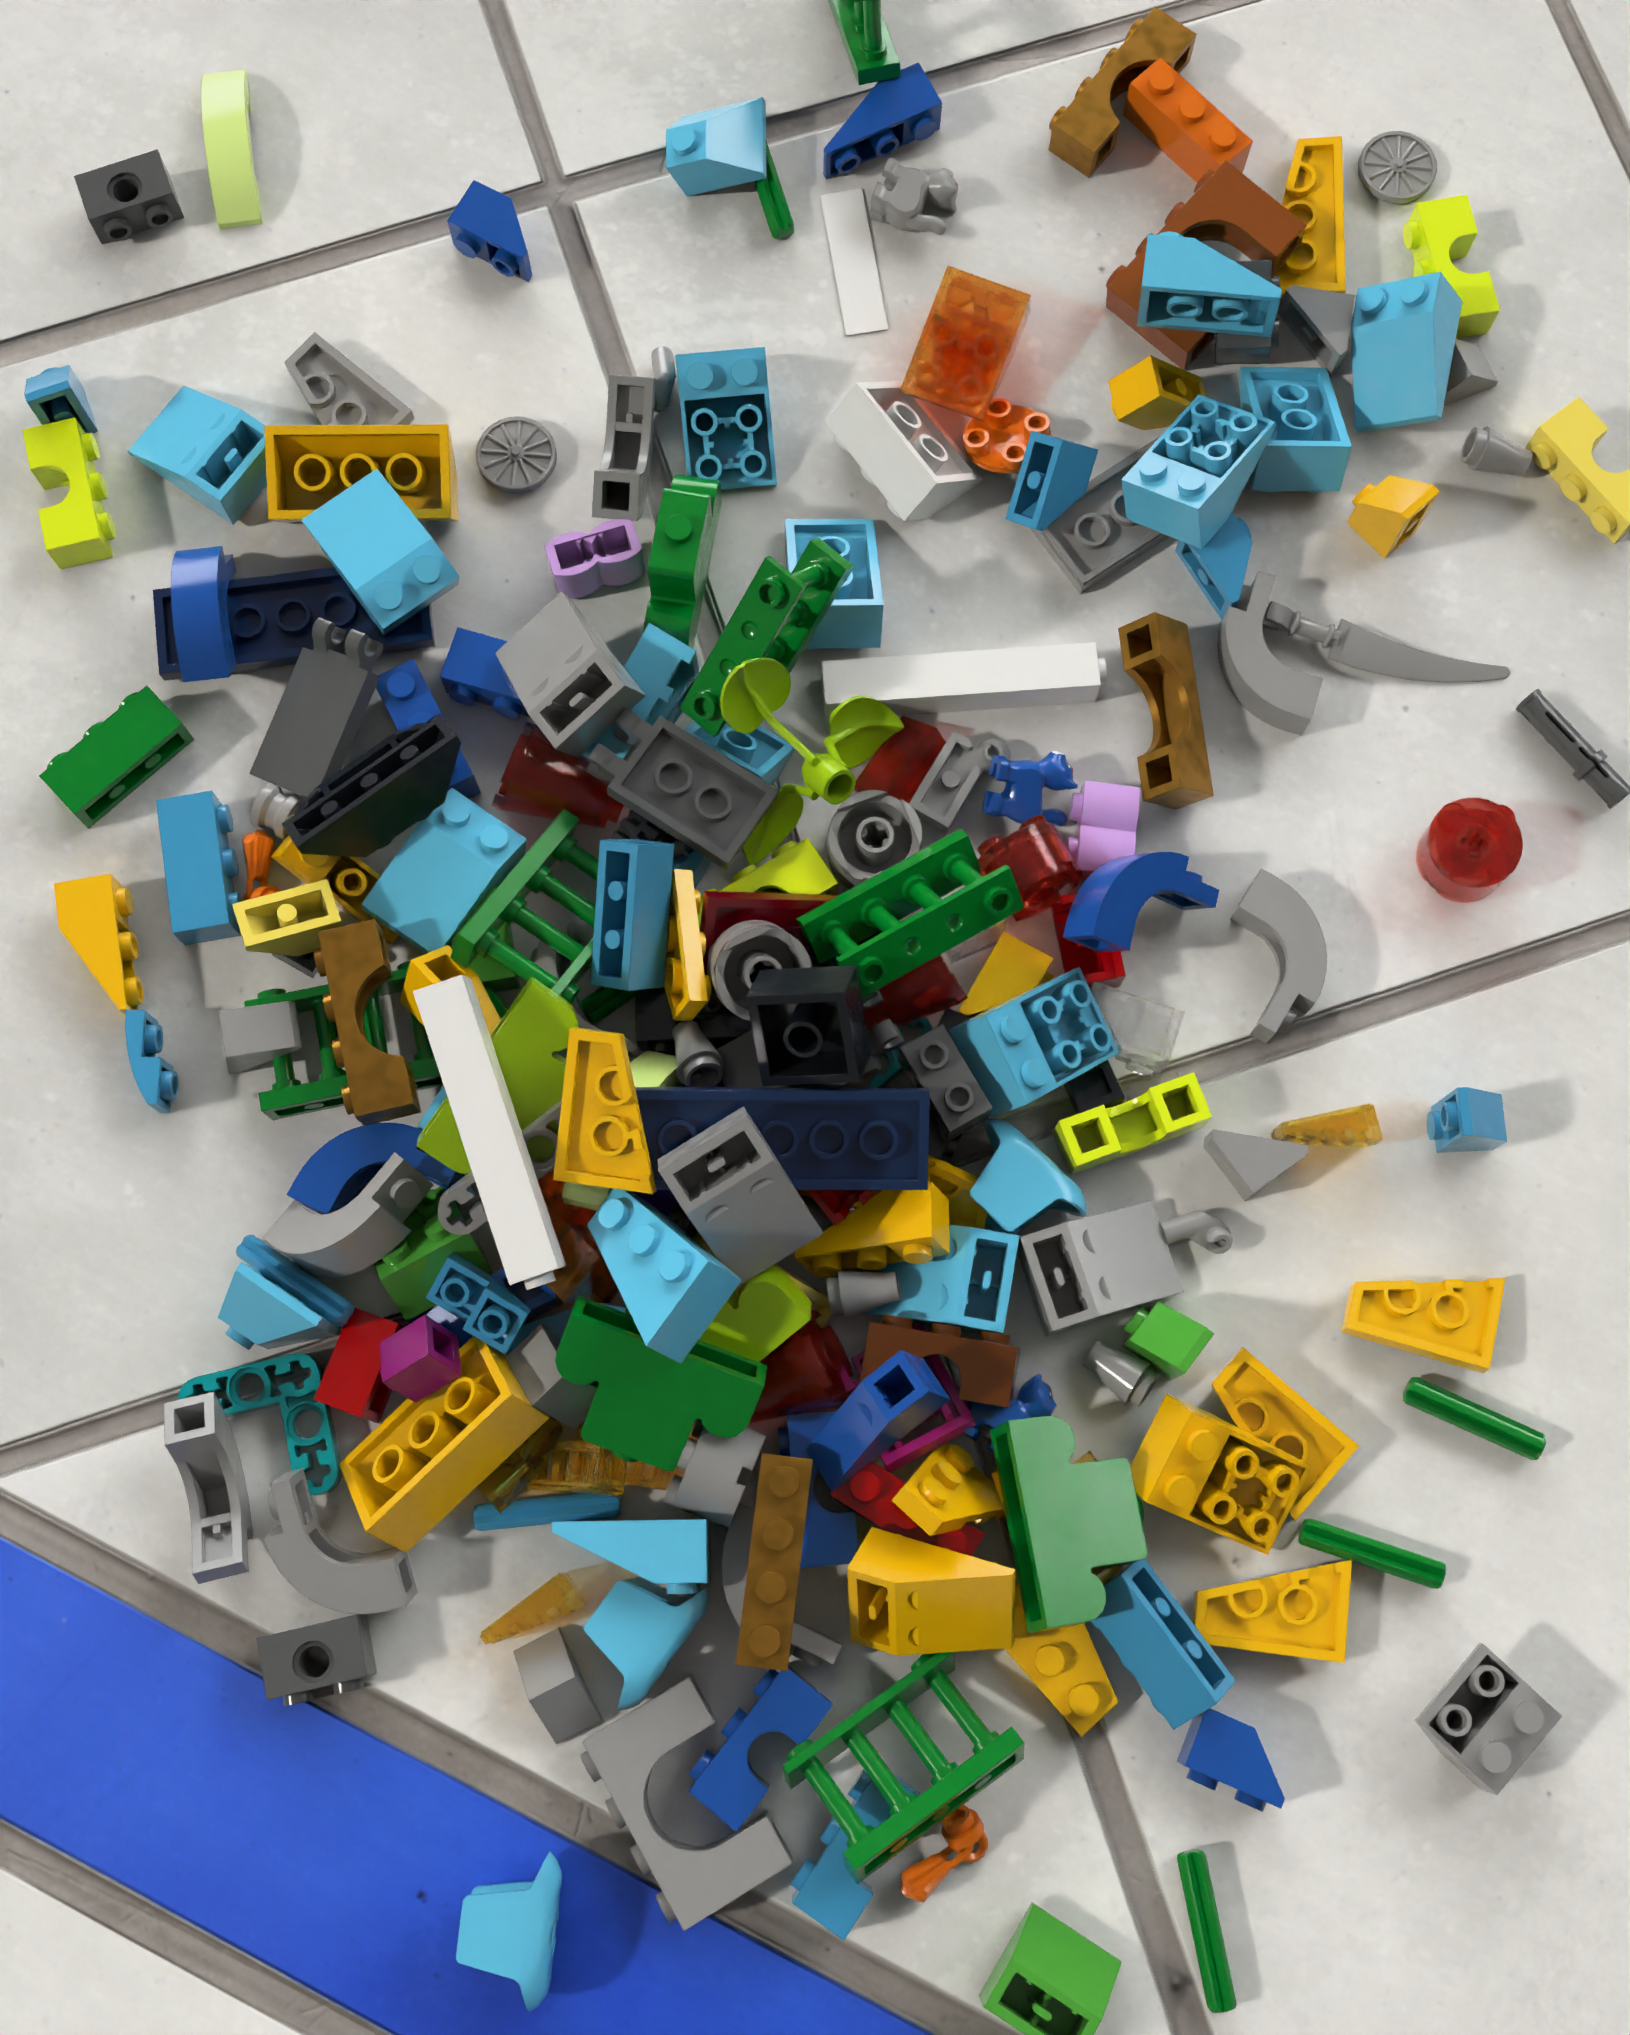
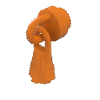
M256 830V832L245 835L242 839L247 870L246 893L242 896L243 901L281 891L275 886H267L272 861L271 856L275 848L273 837L263 830ZM254 880L260 881V887L253 890Z
M962 1805L942 1820L941 1833L948 1846L939 1853L911 1865L901 1873V1885L899 1888L906 1898L924 1903L947 1874L962 1861L966 1863L977 1862L984 1857L988 1849V1838L984 1833V1824L976 1811ZM977 1842L978 1850L975 1853H971L974 1850V1844ZM956 1851L958 1856L949 1861L946 1857Z

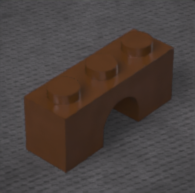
M883 1315L882 1324L869 1322L860 1382L900 1350L924 1360L934 1355H944L950 1358L960 1371L961 1386L958 1399L1008 1408L1012 1407L1021 1348L1009 1346L1010 1335L981 1331L980 1341L961 1338L962 1327L932 1323L931 1332L911 1329L913 1319Z

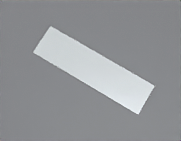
M862 188L820 194L846 336L889 330Z

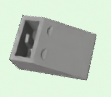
M563 591L495 653L527 713L553 747L577 758L614 725V721L624 708L631 710L646 696Z
M744 1106L657 1159L659 1173L687 1217L717 1259L742 1280L737 1287L824 1234Z
M1152 1200L1065 1222L1019 1238L1017 1253L1046 1337L1184 1292Z

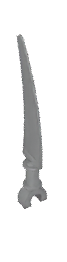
M1273 601L1266 608L1262 627L1287 632L1288 636H1293V634L1303 636L1321 643L1322 648L1330 646L1328 659L1380 675L1412 681L1453 683L1504 679L1510 674L1509 668L1505 666L1468 662L1424 652L1381 637L1344 619L1340 620L1338 628L1335 629V624L1326 626L1301 617L1300 611L1295 613L1290 608Z

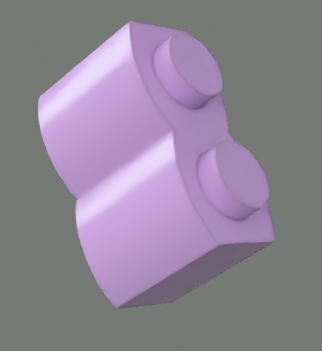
M616 519L598 525L589 533H566L552 539L545 545L558 594L561 591L565 592L570 599L589 595L602 585L619 586L633 582L645 573L642 548L632 520Z
M1085 780L1080 793L1073 792L1070 802L1069 820L1077 821L1076 836H1068L1064 864L1072 865L1071 878L1086 880L1096 869L1108 861L1122 856L1135 855L1140 787Z

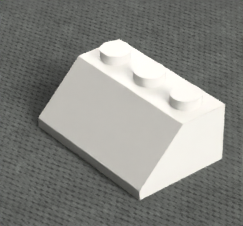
M905 381L857 382L825 421L835 434L836 443L852 455L860 465L863 477L880 490L887 499V506L890 511L903 519V521L928 519L973 489L984 479Z

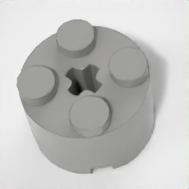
M867 790L850 796L837 809L828 830L827 854L833 874L849 890L921 851L922 826L920 819L909 803L903 799L899 800L887 795V792ZM874 839V842L877 845L882 844V847L874 848L872 845H866L867 840Z
M748 920L731 926L717 938L708 952L707 975L710 977L713 993L729 1011L747 1021H750L746 996L755 980L750 974L755 971L754 965L761 962L765 966H769L764 970L812 967L810 957L798 939L778 925L763 920Z
M697 1419L691 1436L699 1440L696 1441L688 1438L677 1464L679 1467L677 1472L684 1474V1476L674 1475L663 1502L702 1519H707L716 1525L729 1528L766 1436L746 1427L737 1436L729 1438L717 1437L706 1430L701 1419Z

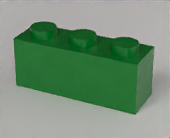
M145 686L140 692L128 695L120 703L118 710L104 722L92 725L84 733L83 739L68 752L56 755L39 777L89 829L195 739L148 686Z

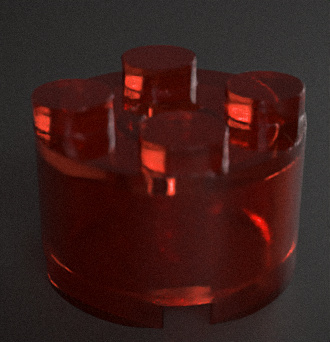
M1463 798L1446 804L1436 814L1419 839L1416 850V862L1419 873L1436 890V893L1445 899L1469 903L1485 898L1501 886L1520 861L1523 840L1520 828L1515 821V814L1509 807L1483 798Z
M1043 815L1029 818L1019 827L1018 831L1005 838L1002 835L990 837L981 843L977 849L981 856L978 859L981 875L986 876L1004 865L1011 868L1025 907L1013 914L1016 922L1033 917L1050 908L1052 904L1058 903L1061 896L1058 891L1068 883L1073 890L1083 877L1080 867L1054 824L1048 823Z

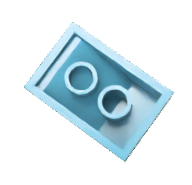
M1170 231L1162 232L1158 235L1148 234L1137 326L1271 338L1282 289L1195 238L1183 237L1177 232Z
M1441 272L1358 288L1351 322L1355 429L1359 433L1441 420L1463 302Z
M1240 367L1241 409L1276 422V428L1249 478L1251 489L1270 493L1277 491H1306L1310 493L1340 491L1352 445L1327 368Z
M375 469L301 520L384 636L459 585L460 576L430 534L378 469Z
M785 519L786 569L790 573H792L809 542L816 538H820L854 565L853 570L805 649L880 648L884 603L874 519Z
M451 788L447 792L445 803L433 810L426 819L417 824L362 902L361 909L425 954L446 945L451 946L452 939L491 888L498 887L524 857L527 839L454 788Z
M707 1519L552 1522V1533L654 1584H667V1594L699 1593L700 1583L711 1582L710 1522Z

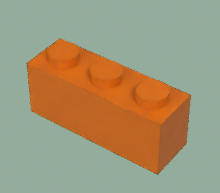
M1161 57L1130 83L1123 116L1196 183L1207 171L1215 172L1225 160L1243 173L1253 141Z

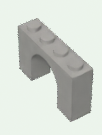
M692 1675L586 1738L582 1743L587 1751L580 1755L592 1780L597 1782L602 1779L609 1791L611 1798L606 1800L605 1803L614 1822L619 1829L627 1825L636 1842L630 1850L639 1869L644 1876L652 1872L662 1891L656 1894V1899L669 1923L678 1920L683 1931L787 1868L793 1861L790 1851L767 1811L740 1827L737 1832L734 1831L726 1837L706 1845H689L678 1842L662 1831L655 1822L649 1808L647 1796L649 1777L654 1765L668 1751L708 1728L717 1720Z

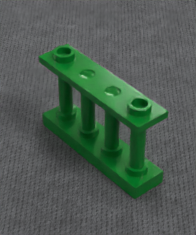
M828 0L858 85L901 77L900 61L881 12V0Z
M820 538L809 542L792 573L771 556L766 557L679 709L713 737L718 736L726 723L720 708L721 691L732 670L746 660L771 658L780 662L790 674L853 570L854 565Z
M563 809L458 933L450 958L467 968L478 954L483 958L489 955L527 982L533 977L572 1004L580 991L576 984L592 965L593 938L586 947L582 946L526 908L527 902L524 899L531 891L536 894L541 891L594 927L595 905L551 876L553 871L550 869L556 860L561 863L568 861L597 881L599 860L577 845L578 840L573 837L580 820L579 818ZM505 922L510 926L516 923L573 963L563 976L557 979L499 939L500 934L497 931Z
M959 829L798 917L797 922L813 958L819 964L840 954L841 956L836 958L839 966L857 965L863 998L1025 907L1011 868L1004 865L983 876L969 836ZM962 885L965 886L964 888L958 890L957 892L949 895L944 899L940 898ZM920 908L924 909L902 922L899 921ZM880 930L882 931L881 934L873 937L872 939L864 942L863 944H857L862 940L870 937L871 935L879 932Z
M410 961L399 964L397 966L398 970L392 971L393 976L374 991L364 1013V1029L369 1043L387 1054L388 1049L379 996L402 992ZM328 984L287 993L284 989H269L258 993L257 999L244 1001L245 1007L292 1001L295 1002L297 1013L313 1010L323 1073L319 1075V1081L301 1084L300 1080H295L291 1052L273 1059L276 1083L272 1084V1090L258 1093L261 1112L271 1120L344 1106L341 1087L348 1085L346 1070L338 1068L332 1048V1040L337 1039L335 1022H329L323 1003V994L330 993ZM410 1012L417 1054L413 1056L414 1061L408 1063L412 1066L416 1090L443 1086L425 1027Z
M955 1652L921 1655L912 1664V1671L814 1743L811 1739H808L798 1744L789 1752L786 1757L787 1762L782 1765L785 1781L790 1789H793L807 1779L849 1840L846 1843L848 1849L843 1852L844 1863L857 1884L1024 1759L1025 1743L1011 1726L1001 1735L996 1731L990 1732L947 1676L955 1670ZM929 1688H932L975 1745L972 1749L974 1755L959 1766L956 1762H948L907 1707L910 1702ZM888 1718H891L933 1775L931 1779L933 1786L918 1797L914 1793L907 1794L865 1736ZM847 1748L850 1749L891 1806L889 1811L891 1817L875 1829L872 1825L866 1826L824 1768V1765Z

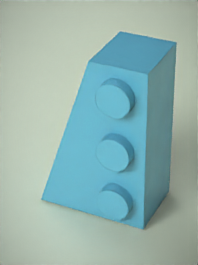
M649 623L624 666L646 695L631 711L650 725H653L659 716L675 724L683 712L679 707L699 674L697 652ZM613 725L578 757L579 765L587 771V767L591 763L587 758L597 744L607 747L621 759L625 757L633 745H628L617 739L613 735L617 726Z
M613 1189L588 1222V1228L646 1347L681 1364L742 1280L651 1203L631 1191Z

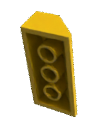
M448 424L264 426L269 520L277 522H302L301 520L375 469H378L418 521H459L457 471Z
M475 1336L459 1349L462 1373L460 1377L417 1403L407 1398L339 1463L365 1531L405 1553L414 1547L550 1418L549 1415L531 1405L506 1361L505 1354Z

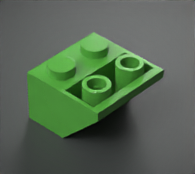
M441 1186L431 1189L404 1220L403 1224L411 1230L405 1239L386 1256L374 1263L381 1283L406 1321L436 1305L427 1300L426 1296L447 1257L453 1252L471 1262L488 1275L493 1273L474 1231L466 1235H455L449 1233L438 1220V1203L440 1197L447 1190ZM456 1199L450 1202L452 1213L449 1217L454 1219L461 1216L466 1221L467 1218Z
M1032 1902L982 1988L979 1997L985 2009L1024 2035H1094L1103 2019L1122 1962Z

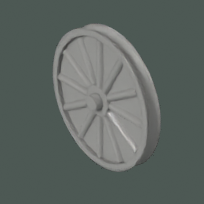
M1403 131L1384 132L1372 138L1365 145L1358 162L1359 178L1365 189L1377 199L1392 204L1410 203L1421 198L1430 189L1437 172L1436 158L1429 145L1416 135Z
M515 416L501 419L490 425L483 432L477 444L476 460L480 473L491 486L507 493H525L538 488L548 480L556 465L557 452L553 437L542 424L527 417Z

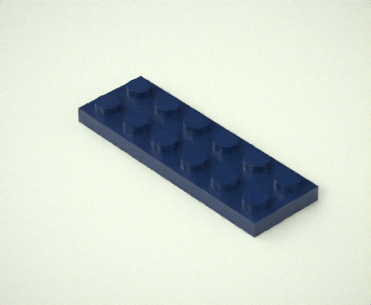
M335 567L231 580L228 585V619L237 664L233 672L296 664L303 647L310 650L314 648L312 628L319 617L335 623L336 627L349 632L353 629L368 635V638L383 643L382 653L436 647L431 604L384 636ZM171 588L153 590L159 675L164 681L182 679L173 629ZM345 648L342 650L341 654L346 655Z
M635 1087L656 1190H670L658 1171L657 1159L743 1106L796 1190H928L930 1091L927 1088Z

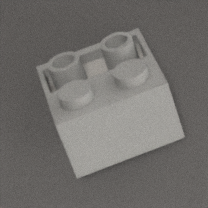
M1479 1643L1415 1721L1438 1751L1481 1790L1498 1795L1561 1719L1562 1715L1483 1643Z

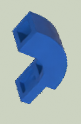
M222 546L176 551L174 554L171 568V609L175 643L183 682L228 678L237 665L227 609L228 585L236 573L233 554L224 555Z
M1154 852L1122 856L1101 865L1082 884L1070 907L1063 938L1096 952L1129 951L1138 914L1150 897H1155L1182 910L1216 908L1219 889L1203 883L1201 875L1186 871L1189 856L1175 852Z
M375 1123L353 1128L323 1145L302 1167L287 1196L321 1215L335 1212L359 1195L394 1152L430 1182L445 1189H449L464 1177L465 1174L450 1169L417 1147L418 1136L422 1132L421 1129L398 1123Z

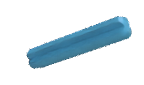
M245 1236L242 1243L237 1247L236 1254L239 1258L337 1327L347 1324L349 1318L354 1314L355 1307L352 1303L256 1236Z
M607 1490L477 1504L474 1506L473 1511L474 1526L478 1531L545 1525L552 1524V1522L618 1517L621 1514V1499L618 1491Z

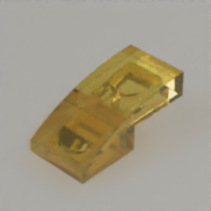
M549 1416L550 1418L476 1487L500 1514L530 1484L556 1446L563 1427L553 1417Z

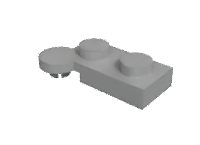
M953 730L909 803L918 817L948 833L982 774L990 775L992 755H1002L1007 760L1011 759L1008 745L1000 739L987 738L975 746L972 744L971 739Z

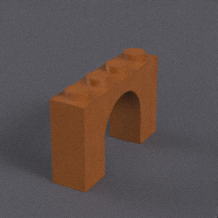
M1225 160L1215 172L1209 170L1201 177L1195 186V194L1185 204L1179 202L1173 207L1165 219V226L1157 233L1158 235L1168 231L1177 232L1183 237L1195 238L1200 242L1213 240L1230 244L1252 261L1272 260L1273 276L1301 246L1306 224ZM1146 237L1138 246L1135 253L1136 257L1127 267L1124 265L1119 266L1109 277L1106 283V307L1179 368L1186 370L1213 341L1215 333L1137 326L1147 245Z

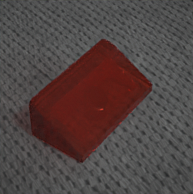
M902 715L900 720L904 725V729L891 736L881 745L856 780L854 790L858 793L867 790H880L887 792V795L910 803L946 741L936 727Z

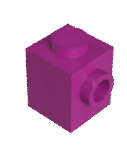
M423 1315L380 1342V1374L382 1383L415 1403L462 1375L458 1336L427 1315Z

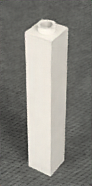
M1096 642L821 661L825 721L829 720L835 708L854 696L872 697L884 703L897 716L1095 702L1100 686L1106 685L1107 682L1105 658H1098Z
M459 975L413 991L508 1283L512 1285L524 1281L526 1290L555 1281L553 1270L565 1267L566 1264L472 980L466 976Z

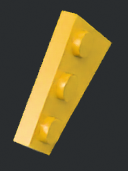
M674 869L672 871L664 987L673 1020L692 1021L710 1000L711 980L704 973L703 957L706 951L705 934L699 931L700 892L698 889H694L692 870Z
M576 1027L569 1029L553 1180L653 1194L657 1190L624 1034Z
M1488 1278L1486 1281L1464 1282L1463 1279H1445L1443 1282L1414 1283L1413 1280L1355 1282L1349 1289L1341 1332L1484 1374L1491 1366L1505 1278Z
M949 1442L936 1447L891 1500L929 1536L959 1530L966 1522L973 1521L975 1525L985 1524L992 1516L997 1520L1006 1519L995 1484L974 1466V1461L966 1450L958 1445H951Z
M1344 1560L1195 1591L1192 1622L1208 1644L1212 1646L1345 1663L1352 1560Z
M1016 1582L1015 1643L1012 1648H1004V1650L1077 1734L1082 1737L1118 1703V1699L1084 1623L1067 1628L1028 1634L1019 1583Z

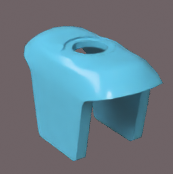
M996 1118L984 1121L985 1131L994 1150V1155L971 1188L969 1195L987 1213L985 1224L992 1231L1015 1235L1050 1209H1057L1080 1217L1087 1216V1205L1082 1190L1052 1160L1041 1152L1040 1148L1007 1121Z
M628 1580L618 1581L584 1626L585 1633L623 1674L624 1684L618 1704V1711L635 1707L646 1698L652 1686L670 1664L673 1656L681 1649L696 1625L702 1620L708 1609L707 1587L686 1602L675 1605Z
M550 1851L534 1881L479 1885L462 1902L456 1951L457 1962L518 1982L523 2000L529 2012L535 2010L545 1999L551 1982L552 1961L556 1943V1925L559 1917L562 1871L557 1859Z

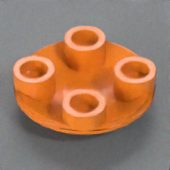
M992 399L986 403L985 410L976 415L966 426L963 434L964 451L975 465L984 470L995 473L1019 472L1031 430L1051 436L1050 419L1044 413L1036 412L1024 406L1011 405L1007 399Z

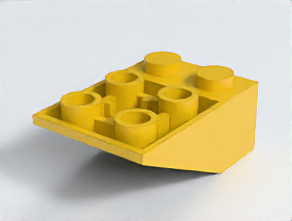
M1166 1393L1130 1468L1135 1493L1145 1502L1268 1555L1312 1466L1221 1418Z
M871 1527L847 1568L851 1642L895 1656L1013 1647L1015 1643V1569Z

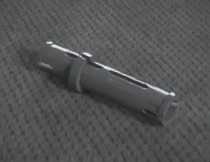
M1539 689L1533 691L1517 706V712H1520L1575 770L1572 775L1578 781L1584 779L1607 804L1609 809H1612L1630 794V786L1605 761L1608 756L1602 749L1597 752L1542 695Z

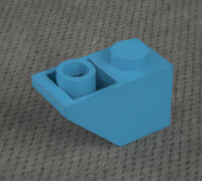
M1458 1087L1432 1105V1111L1428 1112L1427 1133L1430 1140H1435L1436 1153L1494 1150L1507 1142L1501 1094L1469 1087Z

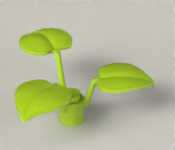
M771 658L746 660L732 670L723 685L720 697L721 713L726 723L737 732L749 734L755 731L765 719L775 731L806 759L802 765V775L807 786L790 783L784 784L778 793L777 799L742 847L745 859L750 865H757L765 859L796 826L801 817L804 804L803 798L799 794L806 795L813 801L821 796L825 801L833 805L840 804L850 797L855 788L856 779L854 774L848 769L857 767L867 761L891 736L904 729L902 721L888 706L868 696H854L845 700L834 709L829 717L828 728L831 735L824 740L827 754H813L772 715V712L781 708L788 699L791 689V678L788 670L780 662Z

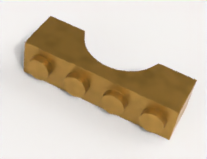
M1156 6L1144 20L1138 18L1130 27L1125 42L1119 49L1113 47L1106 54L1099 72L1093 78L1088 76L1083 80L1076 91L1072 103L1067 108L1061 106L1054 114L1049 124V129L1052 132L1048 150L1090 178L1115 149L1120 121L1113 112L1111 102L1123 92L1128 91L1130 83L1160 57L1179 74L1190 62L1197 34Z
M1151 613L1118 628L1124 671L1134 679L1142 690L1149 705L1153 721L1151 746L1145 754L1137 757L1143 801L1177 810L1212 797L1214 794L1188 626L1186 623L1159 613Z
M375 919L319 931L318 936L321 948L314 949V958L320 977L327 976L330 993L323 994V1003L329 1022L336 1021L339 1039L332 1040V1048L338 1068L345 1067L348 1085L342 1086L341 1092L347 1114H354L359 1122L363 1125L421 1113L412 1066L404 1056L387 1054L373 1047L369 1043L364 1029V1013L371 995L381 984L393 976L383 930Z
M762 1453L736 1665L788 1671L813 1459Z

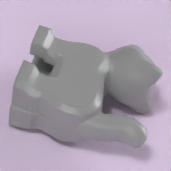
M889 157L882 176L886 177L884 184L877 182L871 197L870 219L878 222H888L902 231H932L937 235H943L946 231L945 222L937 216L923 215L922 213L927 201L949 212L956 211L955 200L958 194V184L953 178V172L947 168H942L933 173L926 174L916 168L900 166L896 159Z

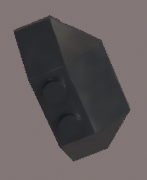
M440 714L430 718L426 723L415 724L395 732L318 785L299 805L295 815L289 816L282 825L301 854L366 858L376 850L389 845L396 836L416 822L426 819L433 810L445 803L461 741Z

